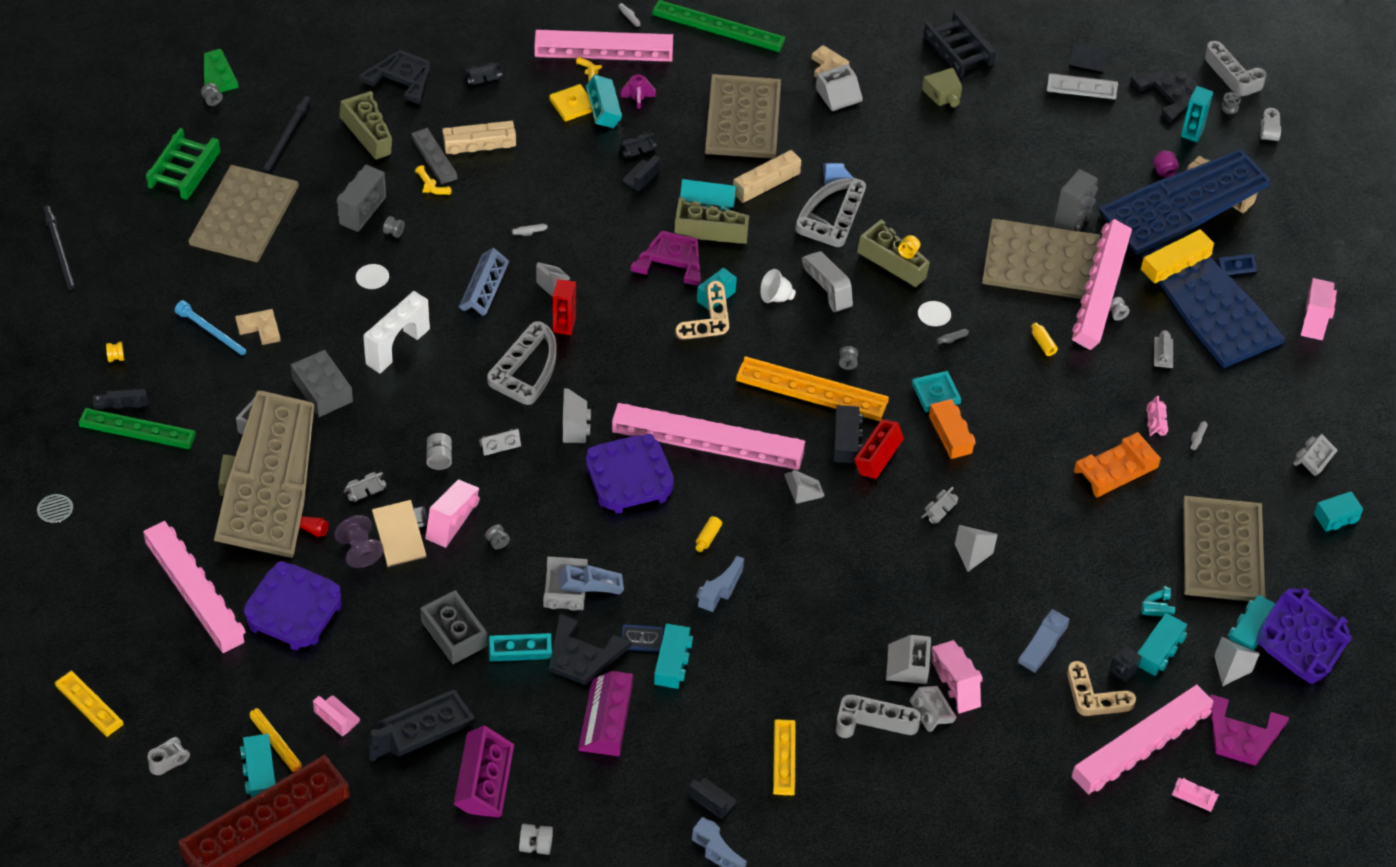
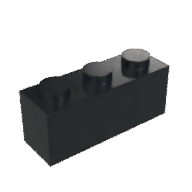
M837 405L834 462L855 463L854 459L862 449V444H858V441H862V429H859V426H862L863 415L859 414L860 407Z

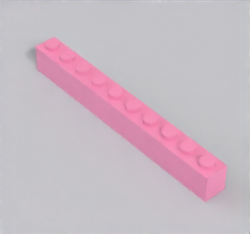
M618 403L612 421V432L629 436L652 434L658 442L795 470L800 469L804 454V440L631 406L629 404Z

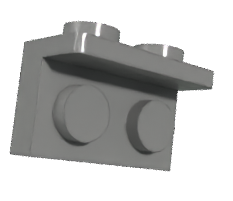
M1323 434L1316 438L1312 436L1306 441V447L1296 454L1297 459L1293 464L1297 466L1302 463L1316 476L1338 450Z
M938 686L919 687L910 699L913 708L919 711L921 721L927 731H933L937 724L953 723L957 718Z

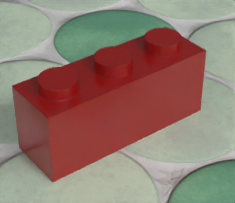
M557 279L553 293V332L571 335L576 320V282Z
M884 419L880 421L854 459L860 475L877 479L904 439L898 422Z

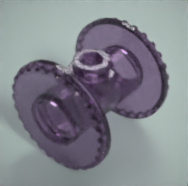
M355 515L354 517L347 518L336 527L334 533L338 542L343 544L350 543L351 549L346 554V562L354 568H363L373 564L380 559L384 550L380 541L368 540V533L372 529V522L364 515Z

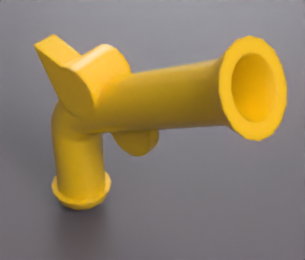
M580 56L576 59L578 65L580 64L588 68L585 70V74L588 75V82L602 68V65H594Z
M421 165L415 169V173L419 174L425 183L423 193L451 194L450 187H435L436 180L429 178L424 166Z

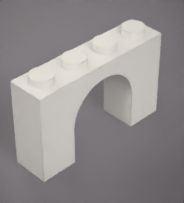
M413 291L364 334L366 365L381 373L393 363L392 344L402 328L405 333L416 340L430 329L428 299Z

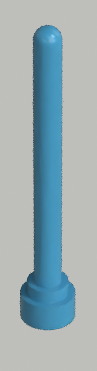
M182 300L176 305L175 313L179 316L189 317L240 355L246 354L245 348L194 313L190 304Z

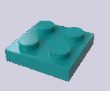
M948 371L912 379V386L925 412L930 411L931 404L950 399L953 400L955 405L961 404V397Z

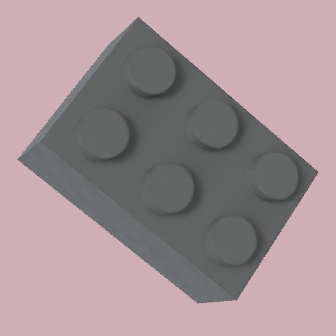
M365 165L362 170L358 171L354 180L348 183L345 191L339 194L337 198L340 225L359 232L386 198L385 172Z
M1079 169L1060 192L1054 222L1055 228L1079 232L1084 222L1090 220L1093 214L1091 210L1096 201L1094 196L1098 190V178Z
M325 350L291 364L293 381L307 401L314 404V411L319 417L353 402L352 387Z
M456 590L420 608L421 622L452 664L488 646L486 630Z

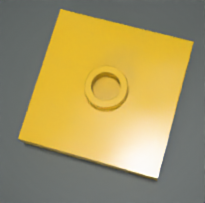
M581 84L549 95L550 101L564 121L592 112L588 94Z

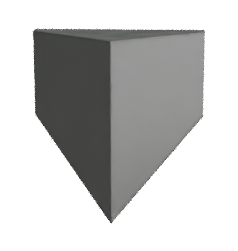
M538 262L536 265L537 284L553 297L557 279L569 280L570 277L559 267Z
M796 470L784 474L795 503L814 500L824 496L818 480Z
M959 525L955 546L967 571H970L993 554L998 534Z
M1222 637L1214 655L1222 686L1251 673L1260 653Z

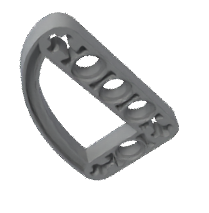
M842 178L823 186L809 199L802 209L795 226L797 233L835 247L843 246L863 198L866 184L860 179ZM848 189L834 226L808 218L816 205L833 192ZM854 198L857 202L852 203L848 199ZM843 211H850L852 215H846ZM839 223H844L847 227H840ZM816 230H823L825 234H819ZM838 233L841 234L839 239L836 238Z
M533 322L488 373V385L523 404H533L545 389L554 370L556 340L552 330L542 322ZM545 338L549 347V354L546 365L535 385L532 387L512 377L515 371ZM529 340L532 344L524 345L523 342ZM518 352L521 353L522 356L514 357L512 356V354ZM508 364L511 368L503 369L502 366ZM515 385L517 386V388L510 390L507 388V386Z

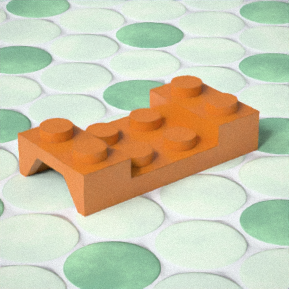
M1137 432L1124 438L1121 445L1096 457L1091 454L1076 461L1074 472L1085 475L1091 482L1094 495L1097 498L1158 468L1161 458Z

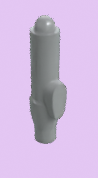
M622 3L619 4L618 7L633 25L640 26V21L635 17L634 12Z
M544 223L522 226L512 229V234L529 236L533 232L545 231L548 226Z
M1206 421L1201 422L1197 432H1194L1192 435L1191 449L1196 450L1202 441L1207 428Z

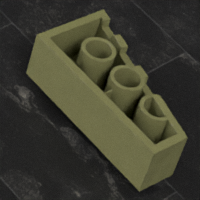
M372 91L342 100L340 103V118L375 159L391 154L392 137L386 123L382 120L383 116L381 112L379 113Z
M679 197L675 219V234L700 240L747 244L749 215L730 210L723 212L718 207L710 206L708 208L700 206V202L693 201V203L685 202L684 198Z
M882 219L860 236L857 252L917 287L926 279L930 262L918 251L913 258L907 259L902 257L898 252V246L903 242V239L896 236V231L892 228H887Z

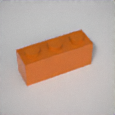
M952 399L931 404L929 418L950 458L953 459L972 454L975 438L973 434L969 433L966 421L960 416L959 407L955 406Z

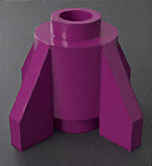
M634 75L621 89V97H629L630 94L632 99L637 101V108H641V100L645 98L646 94L647 97H655L656 91L646 77Z

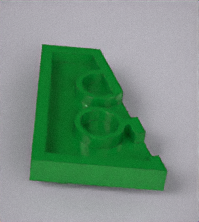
M217 49L204 53V86L214 83L220 92L238 88V82L222 50Z

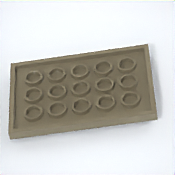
M712 74L705 154L776 158L781 79Z
M231 165L191 235L189 245L258 262L298 188V181Z
M992 218L982 284L1082 299L1086 293L1085 285L1090 279L1089 271L1095 262L1093 258L1098 251L1097 244L1100 240V235Z
M1184 496V595L1254 601L1257 595L1265 598L1262 503Z

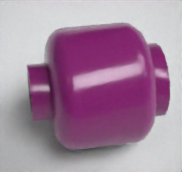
M1160 151L1153 160L1157 173L1166 178L1175 175L1179 168L1175 154L1170 151Z

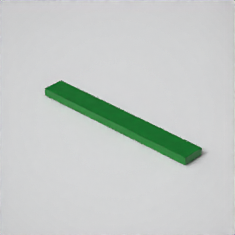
M658 0L652 10V15L780 52L785 42L784 36Z

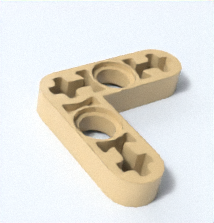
M713 281L707 286L710 319L678 324L675 328V334L679 339L718 336L728 331L729 320L724 286L721 282ZM714 285L720 288V291L717 292V297H722V300L712 301L711 298H715V293L711 292ZM715 303L722 305L723 310L721 313L713 311ZM719 321L722 325H725L722 331L719 328L712 329L713 333H710L711 326L709 322H712V326L718 325ZM702 323L707 326L706 333L701 334L697 331L698 324ZM691 324H694L693 331L695 335H692V331L687 332L686 336H683V333H679L682 326L685 329H691Z
M1074 661L1069 665L1067 676L1076 709L1081 715L1091 716L1128 712L1134 708L1136 697L1132 692L1117 691L1094 694L1085 664L1080 661ZM1074 669H1077V671L1080 672V675H1079V678H1078V679H1077V677H1078V676H1077V672L1074 671ZM1083 685L1087 690L1081 692L1077 690L1076 686ZM1084 698H1086V704L1090 706L1089 708L1083 705ZM1108 700L1112 705L1105 707L1101 704V701Z

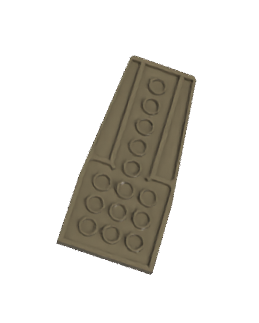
M264 391L256 393L225 488L214 541L293 558L305 499L314 404L312 402Z

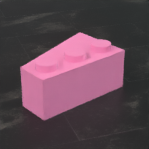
M1312 279L1301 336L1323 340L1328 320L1333 318L1337 290H1334L1333 282Z
M458 479L430 507L425 539L446 548L472 509L477 506L479 502V488Z
M954 640L933 646L932 663L943 683L947 682L951 690L948 691L950 698L955 697L958 714L981 707L980 682H982V676L980 671L974 668L971 659L965 656L962 647H959Z

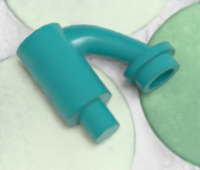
M1163 586V590L1149 595L1142 602L1141 614L1163 617L1165 613L1174 615L1175 607L1167 606V603L1154 602L1159 598H1162L1163 601L1170 600L1171 588Z

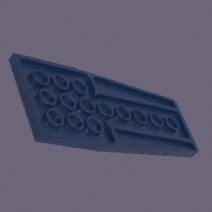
M1238 150L1138 189L1100 207L1099 213L1108 223L1115 219L1132 229L1128 246L1136 255H1139L1186 233L1267 188L1270 185V179L1243 150Z
M1184 233L1180 236H1177L1163 244H1160L1146 252L1141 253L1140 256L1143 259L1144 257L1188 236V234ZM1211 257L1203 259L1163 281H1159V284L1191 330L1223 368L1281 345L1285 341V337L1258 305Z

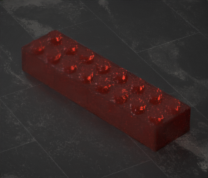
M323 755L178 841L180 853L190 867H235L350 797L348 783L326 755Z

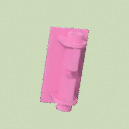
M1156 396L1152 402L1148 403L1146 408L1149 436H1152L1155 432L1163 436L1168 432L1167 420H1165L1167 418L1166 405L1164 402L1159 401V396Z
M1184 777L1183 779L1178 778L1172 795L1211 812L1218 794L1214 790L1211 791L1197 786V784L1185 780L1186 778Z

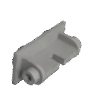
M1162 331L1159 337H1154V366L1173 368V339H1171L1168 331Z
M510 429L507 432L487 437L483 436L479 439L480 445L483 447L484 456L521 446L519 429Z
M376 472L366 475L365 479L361 481L356 479L347 483L344 493L349 492L347 494L349 501L355 502L367 497L365 489H368L370 495L383 491L386 487L385 481L380 480L383 473L376 474Z
M953 487L947 492L942 490L936 496L938 500L935 503L933 501L924 508L927 512L922 518L927 515L931 523H938L947 514L942 507L948 512L957 504L958 497L950 493Z

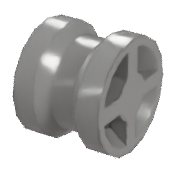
M1121 297L1112 299L1109 312L1112 313L1114 320L1125 318L1130 311L1128 306L1124 305L1125 302Z

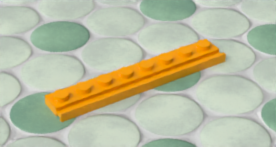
M744 357L736 377L738 382L836 409L837 405L860 407L859 414L877 421H881L889 400L888 396L749 357Z

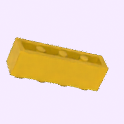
M1198 230L1144 257L1141 270L1155 284L1175 273L1181 272L1189 266L1195 265L1203 259L1209 258L1212 254L1214 243L1201 230Z

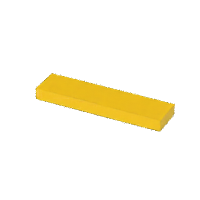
M72 670L55 682L56 687L106 737L123 726V721Z
M775 720L773 794L794 795L795 720Z

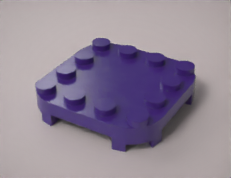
M652 434L637 435L590 447L587 451L586 471L587 473L589 472L598 496V503L601 507L604 506L615 510V513H623V508L654 500L663 503L672 493L673 474L661 445L654 439Z
M278 562L266 574L247 601L244 608L246 622L250 630L255 634L257 631H261L289 643L291 649L299 650V647H307L311 644L315 646L319 642L318 636L335 611H339L341 608L340 586L330 579L299 566Z
M1289 588L1276 601L1260 625L1256 640L1270 655L1296 675L1313 684L1324 678L1332 670L1331 668L1345 646L1350 642L1352 635H1349V629L1346 625L1348 621L1343 616L1338 619L1308 596L1309 590L1305 588Z

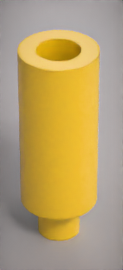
M1038 323L1032 324V334L1047 356L1055 354L1058 348L1044 326H1039Z
M714 516L709 518L696 539L697 546L695 549L702 552L703 549H707L722 526L719 518Z

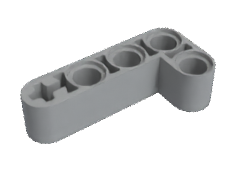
M1211 41L1208 43L1205 60L1234 93L1239 96H1247L1263 88L1266 78V72L1263 69L1254 68L1246 71L1220 42Z
M821 251L802 258L805 270L828 292L829 305L833 312L849 308L853 305L850 280Z
M849 694L844 696L841 701L836 733L842 738H849L853 735L856 723L913 735L919 729L921 715L914 708Z

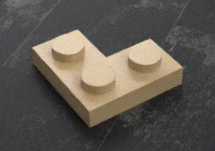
M824 45L812 53V59L821 64L814 71L815 77H817L818 73L842 65H849L848 60Z
M272 309L235 316L240 335L258 331L262 345L280 341Z

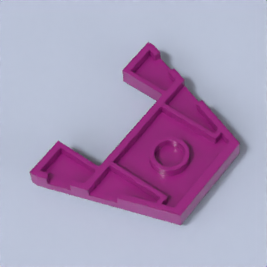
M662 231L651 242L649 248L641 253L639 259L631 265V271L647 274L652 261L687 268L684 283L696 286L701 284L697 238Z
M1211 695L1210 698L1214 701L1211 708V720L1213 722L1215 753L1257 765L1269 749L1271 743L1278 737L1283 727L1287 725L1289 717L1271 712L1267 728L1264 729L1225 717L1229 700Z

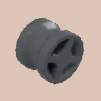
M214 83L206 84L201 89V95L210 106L217 105L223 98Z
M1234 92L1226 93L1221 106L1222 110L1227 114L1237 113L1241 97Z
M389 216L384 223L383 232L385 234L391 233L394 237L399 238L404 230L405 222L403 220L397 221L394 217Z
M851 346L841 348L839 351V366L847 370L857 367L858 350Z
M499 524L489 528L485 534L486 539L491 541L492 547L496 550L505 547L510 541L509 535L504 533L503 527Z

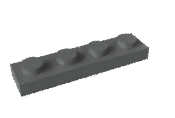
M425 128L411 133L412 140L440 184L456 180L457 173L429 129Z

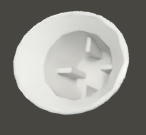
M772 269L766 273L761 283V297L764 302H783L794 298L795 290L792 289L791 283L781 275L779 270Z

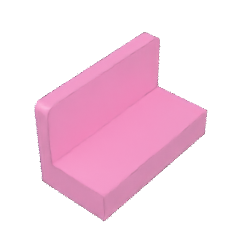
M320 696L313 700L314 712L342 737L360 723V718L334 696L329 697L326 701Z

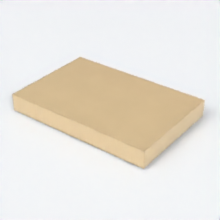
M411 500L372 509L387 567L426 557Z

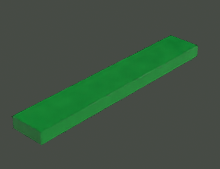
M85 408L79 420V427L185 449L191 448L196 436L195 430Z

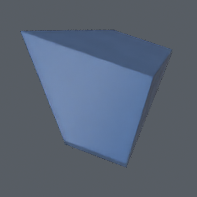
M823 163L825 185L838 179L853 178L844 168L843 163Z

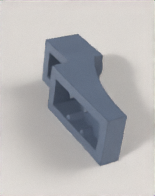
M736 556L733 563L722 575L711 582L707 580L705 585L699 588L697 592V598H699L698 607L713 612L720 597L729 599L743 571L744 558Z
M565 565L558 573L560 590L575 594L585 591H600L619 595L624 591L623 578L620 573L589 565L584 569Z
M1052 609L1043 620L1028 647L1019 657L1018 663L1036 672L1068 628L1069 618Z
M702 817L693 828L692 840L706 848L705 857L721 867H746L747 861L733 852L721 838L720 827L715 822Z

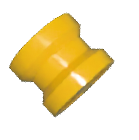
M908 235L898 246V252L904 258H913L920 248V241L916 237Z
M118 342L115 345L107 343L108 362H113L117 359L124 361L122 342Z

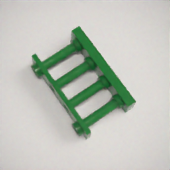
M179 128L177 133L173 134L170 143L156 163L148 170L146 174L148 187L152 189L157 181L175 186L180 190L181 198L188 200L220 153L219 140L211 138L209 143L204 145L185 139L183 128ZM183 145L202 151V153L196 157L178 150ZM175 157L194 163V165L188 169L170 162ZM167 169L186 176L183 180L179 181L164 176L162 173Z

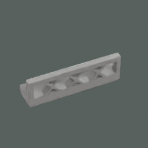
M1048 73L1047 91L1116 99L1117 81Z

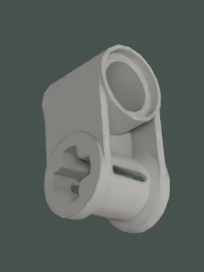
M1268 108L1264 111V119L1261 120L1260 139L1279 141L1281 135L1280 113L1274 108Z
M177 737L171 738L164 744L149 751L148 764L152 774L162 775L188 760L190 753L188 750L183 749Z

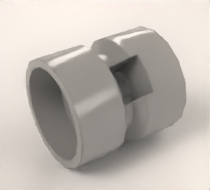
M435 433L427 438V465L430 468L443 470L452 464V440L450 436L443 433Z
M522 824L519 851L531 853L533 850H536L540 854H550L553 827L540 826L537 829L535 825ZM532 837H536V842L532 841Z

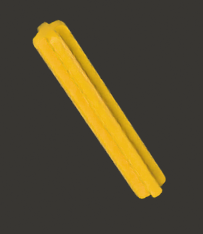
M257 708L249 713L250 718L262 734H269L270 744L292 772L300 770L302 768L301 762L263 713Z

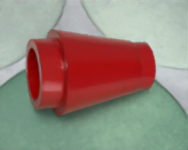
M301 516L299 528L320 537L326 535L329 523L324 518Z

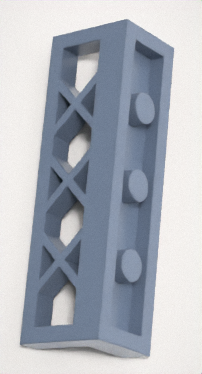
M492 248L482 254L459 305L463 311L473 307L482 316L487 313L509 263V260L496 249ZM495 259L502 263L501 267L497 268ZM490 272H494L495 280L493 281L491 280ZM484 285H488L489 294L485 293ZM478 298H482L483 307L477 303Z

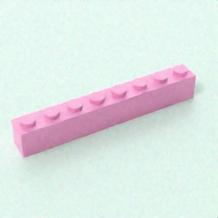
M536 30L535 57L578 58L580 56L587 59L672 61L673 35L555 30Z
M1115 219L1108 224L1106 223L1101 230L1102 237L1097 244L1099 248L1093 258L1095 262L1089 271L1090 279L1085 285L1086 293L1081 299L1082 306L1076 316L1078 320L1072 330L1074 332L1072 340L1090 350L1100 343L1132 231L1130 227Z
M163 521L143 531L145 543L221 652L225 653L244 643L243 634L245 630L240 622L237 623L232 610L225 607L223 597L215 593L213 583L206 580L203 569L201 567L198 568L193 555L186 552V546L182 540L177 539L174 528L172 526L169 527Z
M1195 685L1078 763L1074 767L1072 778L1087 794L1094 790L1099 791L1106 782L1118 778L1125 769L1130 770L1140 759L1145 760L1152 751L1161 749L1171 738L1173 740L1176 739L1186 728L1191 729L1198 720L1207 718L1212 712L1211 708L1214 701L1198 685Z

